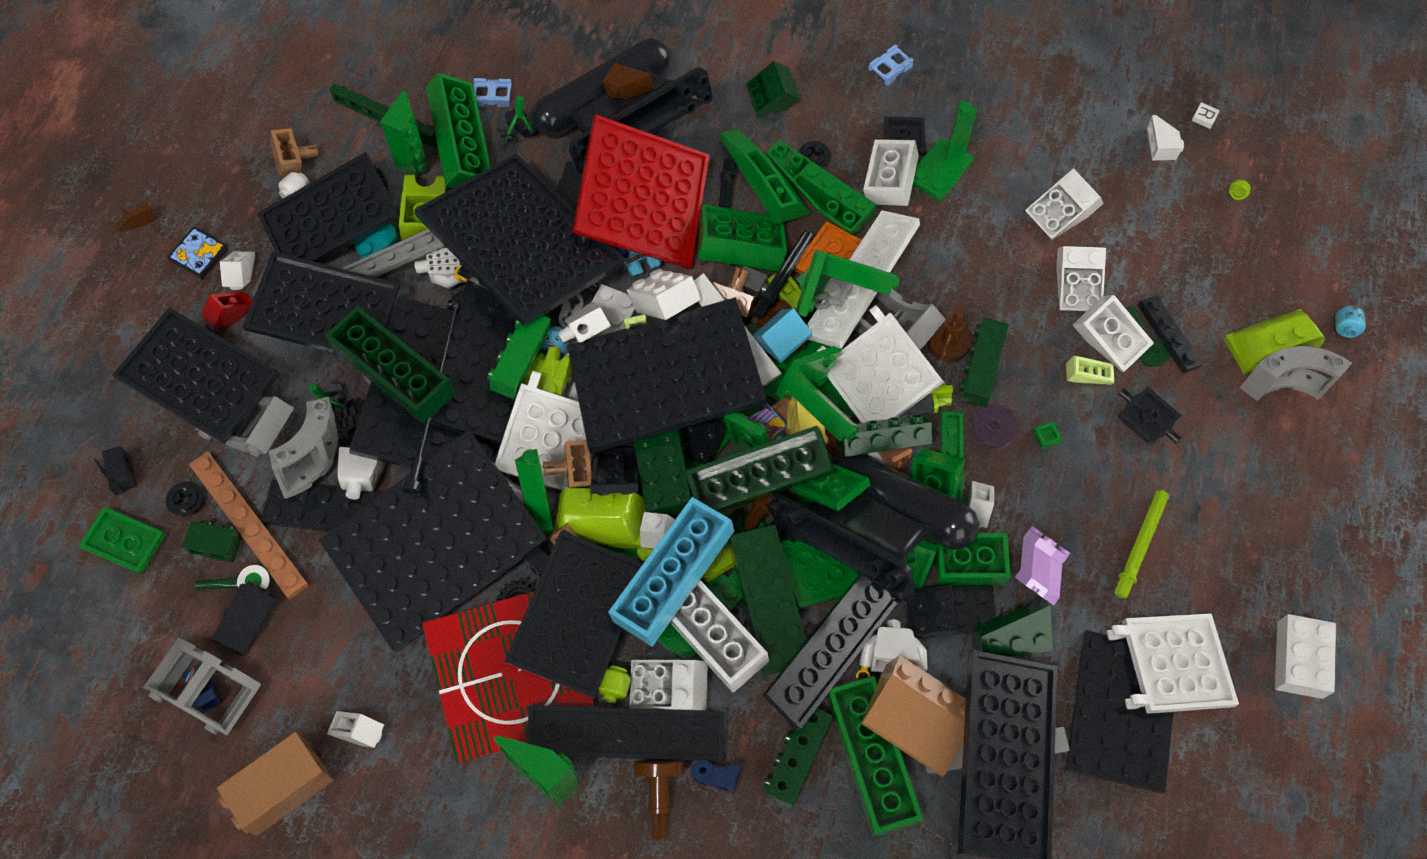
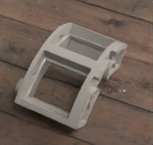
M891 289L889 295L879 292L875 295L880 302L895 312L894 318L901 327L907 320L914 322L906 333L919 350L922 349L946 320L933 304H920L916 302L909 304L903 301L902 295ZM861 317L853 331L862 335L872 325Z
M1308 346L1285 348L1263 359L1239 388L1256 401L1270 392L1286 387L1304 392L1319 400L1343 375L1352 362L1336 353L1321 348ZM1308 369L1324 372L1330 375L1331 377L1328 379L1325 376Z
M275 396L262 397L245 418L235 436L232 435L225 445L250 453L256 457L266 454L294 410V407ZM195 428V430L199 431L198 435L206 440H210L212 438L211 436L207 435L201 430Z
M329 396L306 402V418L299 432L287 443L268 451L272 469L284 499L295 496L313 486L312 483L320 476L323 477L334 463L333 458L336 451L339 450L340 438L337 433L335 414ZM310 453L306 460L298 467L283 474L282 468L295 463Z
M178 638L143 688L150 691L148 696L155 701L161 703L162 700H165L206 723L204 729L217 736L219 732L225 735L229 734L261 684L227 664H224L223 667L220 666L222 660L206 651L196 649L195 645ZM195 659L201 662V666L178 699L170 696L169 693L192 660ZM215 671L243 686L219 723L191 707Z

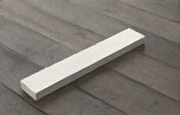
M704 273L694 280L701 298L698 301L701 307L724 300ZM745 327L762 386L766 387L781 376V372Z

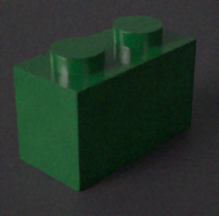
M201 520L200 522L191 521L182 547L192 555L233 563L242 537L236 531V528L224 524L222 527H219L206 520Z

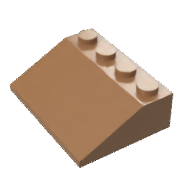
M899 655L886 664L861 724L943 777L964 742L966 698Z

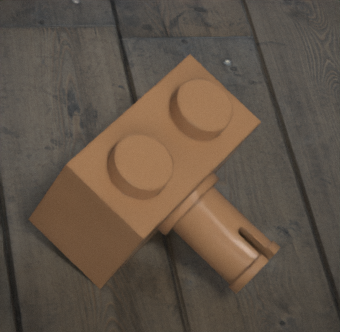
M292 128L271 130L270 147L280 179L285 178L291 172L301 173V159L318 157L316 144L301 147L296 145Z
M736 267L730 285L725 286L713 282V286L724 300L736 297L741 315L751 317L757 297L742 290L749 271Z
M586 440L565 441V458L563 460L543 461V468H547L543 470L544 476L565 474L567 476L568 488H591L590 453Z

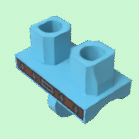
M629 251V258L625 259V264L622 267L624 271L628 270L634 279L644 273L640 264L647 262L651 271L660 268L662 264L660 260Z

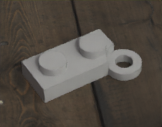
M831 277L824 290L825 294L815 296L814 307L819 310L826 309L829 305L842 307L853 284ZM820 300H825L824 303H818Z

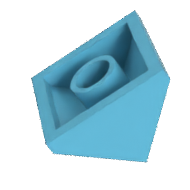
M794 308L782 309L752 336L765 351L781 363L812 336V332Z

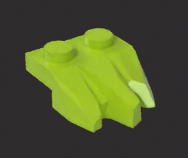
M551 347L546 357L543 353H540L534 360L524 380V384L528 385L532 371L541 373L537 389L564 397L566 383H570L572 376L570 357L565 356L560 360V347Z

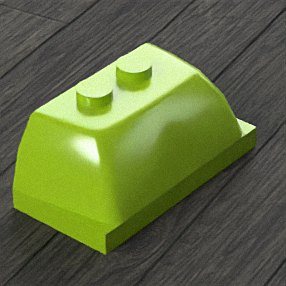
M1301 309L1227 334L1223 338L1244 375L1251 373L1263 359L1276 351L1298 346L1320 348L1325 341V337L1319 328Z
M564 488L559 496L554 531L568 523L583 540L598 546L638 549L641 547L640 529L644 512H646L644 498L635 492L629 495L610 493L609 495L600 496L598 494H591V489Z

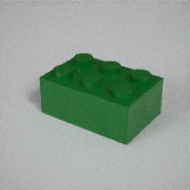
M978 533L971 545L961 550L946 549L933 542V544L938 545L934 557L936 586L951 584L952 586H1006L1011 578L1007 533Z

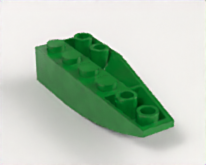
M738 129L719 134L722 142L774 224L811 214V211L794 185L747 136Z
M778 140L766 152L769 159L819 213L850 234L862 232L874 219L876 210L874 202L781 140Z

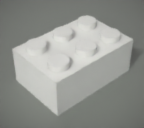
M875 140L863 189L866 198L876 205L908 206L919 157L915 140Z
M662 269L651 272L650 277L645 280L635 281L632 284L633 286L627 289L637 313L664 320L701 300L692 276L672 271H663Z
M1287 614L1277 622L1275 690L1321 699L1335 692L1336 623Z

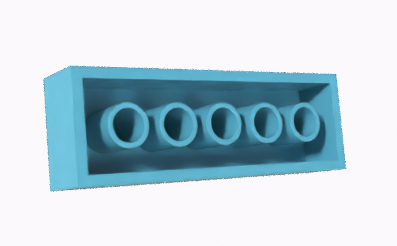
M692 497L608 613L613 622L653 647L733 534L732 520Z

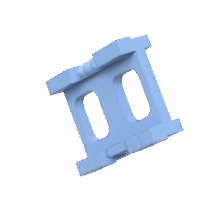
M896 44L889 48L887 53L883 54L880 58L877 57L868 66L870 71L873 70L885 80L884 84L886 85L893 82L900 73H905L913 67L914 60L898 49ZM895 54H900L905 61L897 64L891 57ZM885 64L891 71L883 74L877 68Z
M474 78V92L478 107H485V104L510 107L511 79H499V81H494L493 79L490 81L488 79L486 81L484 78ZM478 87H487V95L476 96V89ZM507 88V95L504 97L496 96V89Z

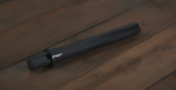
M733 158L724 159L723 171L719 175L721 178L718 207L730 208L733 180L736 178L734 173L735 160Z
M808 230L802 232L764 294L758 297L759 302L753 310L754 317L762 319L768 309L774 306V300L813 239L812 232Z

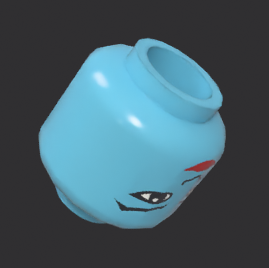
M1345 306L1336 313L1335 329L1340 336L1353 338L1365 331V314L1360 308Z
M552 326L540 348L545 357L551 347H560V359L563 355L567 354L569 341L564 344L557 333L563 328Z

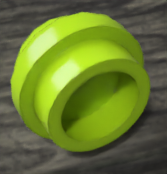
M1241 179L1235 180L1229 187V194L1235 200H1243L1251 191L1250 184Z

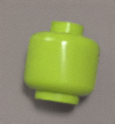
M609 666V669H606L597 691L603 696L602 700L616 703L617 700L626 698L631 682V677L627 674V670L618 666Z

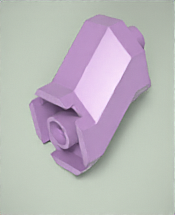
M1032 526L1023 538L1021 569L1015 578L1055 605L1060 598L1062 564L1070 555V552L1060 545L1056 549V542L1046 535L1042 539L1043 533Z

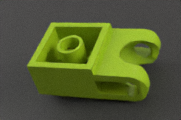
M405 174L399 218L401 240H405L428 229L415 216V209L448 191V187L445 186L444 176L437 175L432 185L423 187L416 183L415 175Z

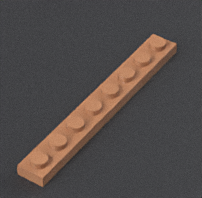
M207 451L191 462L189 466L287 598L290 600L309 586L211 454Z

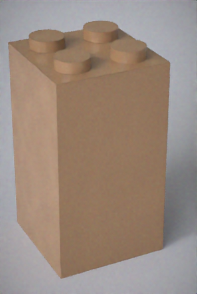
M294 732L218 786L217 790L221 794L218 800L226 810L228 808L234 815L231 817V820L238 830L243 829L246 834L251 833L258 836L334 780L309 742Z

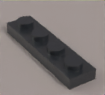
M1157 295L1143 299L1137 304L1183 374L1199 369L1203 365Z

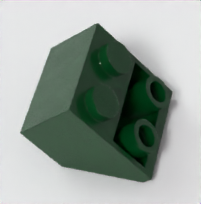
M772 61L746 83L757 116L786 111L800 100L789 67L776 61Z

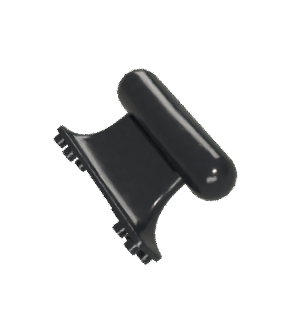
M649 38L541 98L534 105L531 115L532 122L538 132L551 138L562 135L575 126L579 127L582 135L572 140L569 145V153L574 168L578 173L583 174L592 120L595 115L652 134L686 114H692L699 106L709 104L713 99L708 73L702 67L694 68L676 80L662 78L661 76L670 67V52L663 42ZM614 63L650 73L654 88L646 93L623 100L607 95L603 79Z
M838 452L831 459L832 464L868 477L870 481V486L839 511L815 501H794L781 493H774L770 497V503L766 506L768 512L774 517L770 526L776 525L778 534L783 531L791 542L795 543L799 540L809 547H814L868 578L877 592L888 591L896 603H901L902 601L910 602L915 597L913 573L906 563L910 553L921 540L926 537L946 549L961 550L970 546L977 537L980 524L976 512L968 505L865 454L845 457L841 452Z

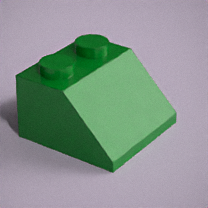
M922 448L913 458L911 477L956 499L963 478L965 459Z

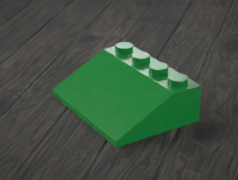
M702 204L698 259L778 272L787 253L784 222L774 224L771 217L766 214Z
M496 736L493 739L505 758L558 808L578 788L579 784L576 779L578 775L573 769L574 766L571 764L570 759L562 752L557 755L553 750L501 736Z

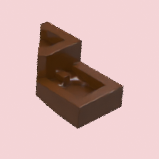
M145 202L130 212L123 209L121 212L122 218L120 222H116L115 227L118 231L131 230L149 224L158 218L149 204Z

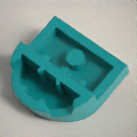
M388 223L355 242L354 245L360 258L363 259L396 244L397 239L399 240V232L393 224Z

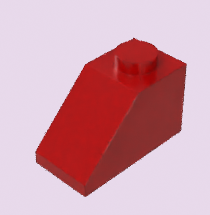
M244 291L212 294L209 296L201 316L213 329L230 327L248 314L253 300Z

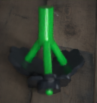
M517 96L515 108L505 113V119L509 126L508 131L497 128V131L501 133L500 137L504 141H518L517 136L511 134L513 128L521 130L525 125L526 129L520 133L523 137H533L538 133L534 124L530 125L526 118L527 114L523 111L524 98L522 96Z
M328 382L327 386L322 389L315 383L309 387V390L319 399L329 396L334 412V407H338L343 412L344 409L350 410V407H353L355 399H351L347 402L346 406L340 404L341 400L345 398L343 393L344 387L341 383L334 384V382Z

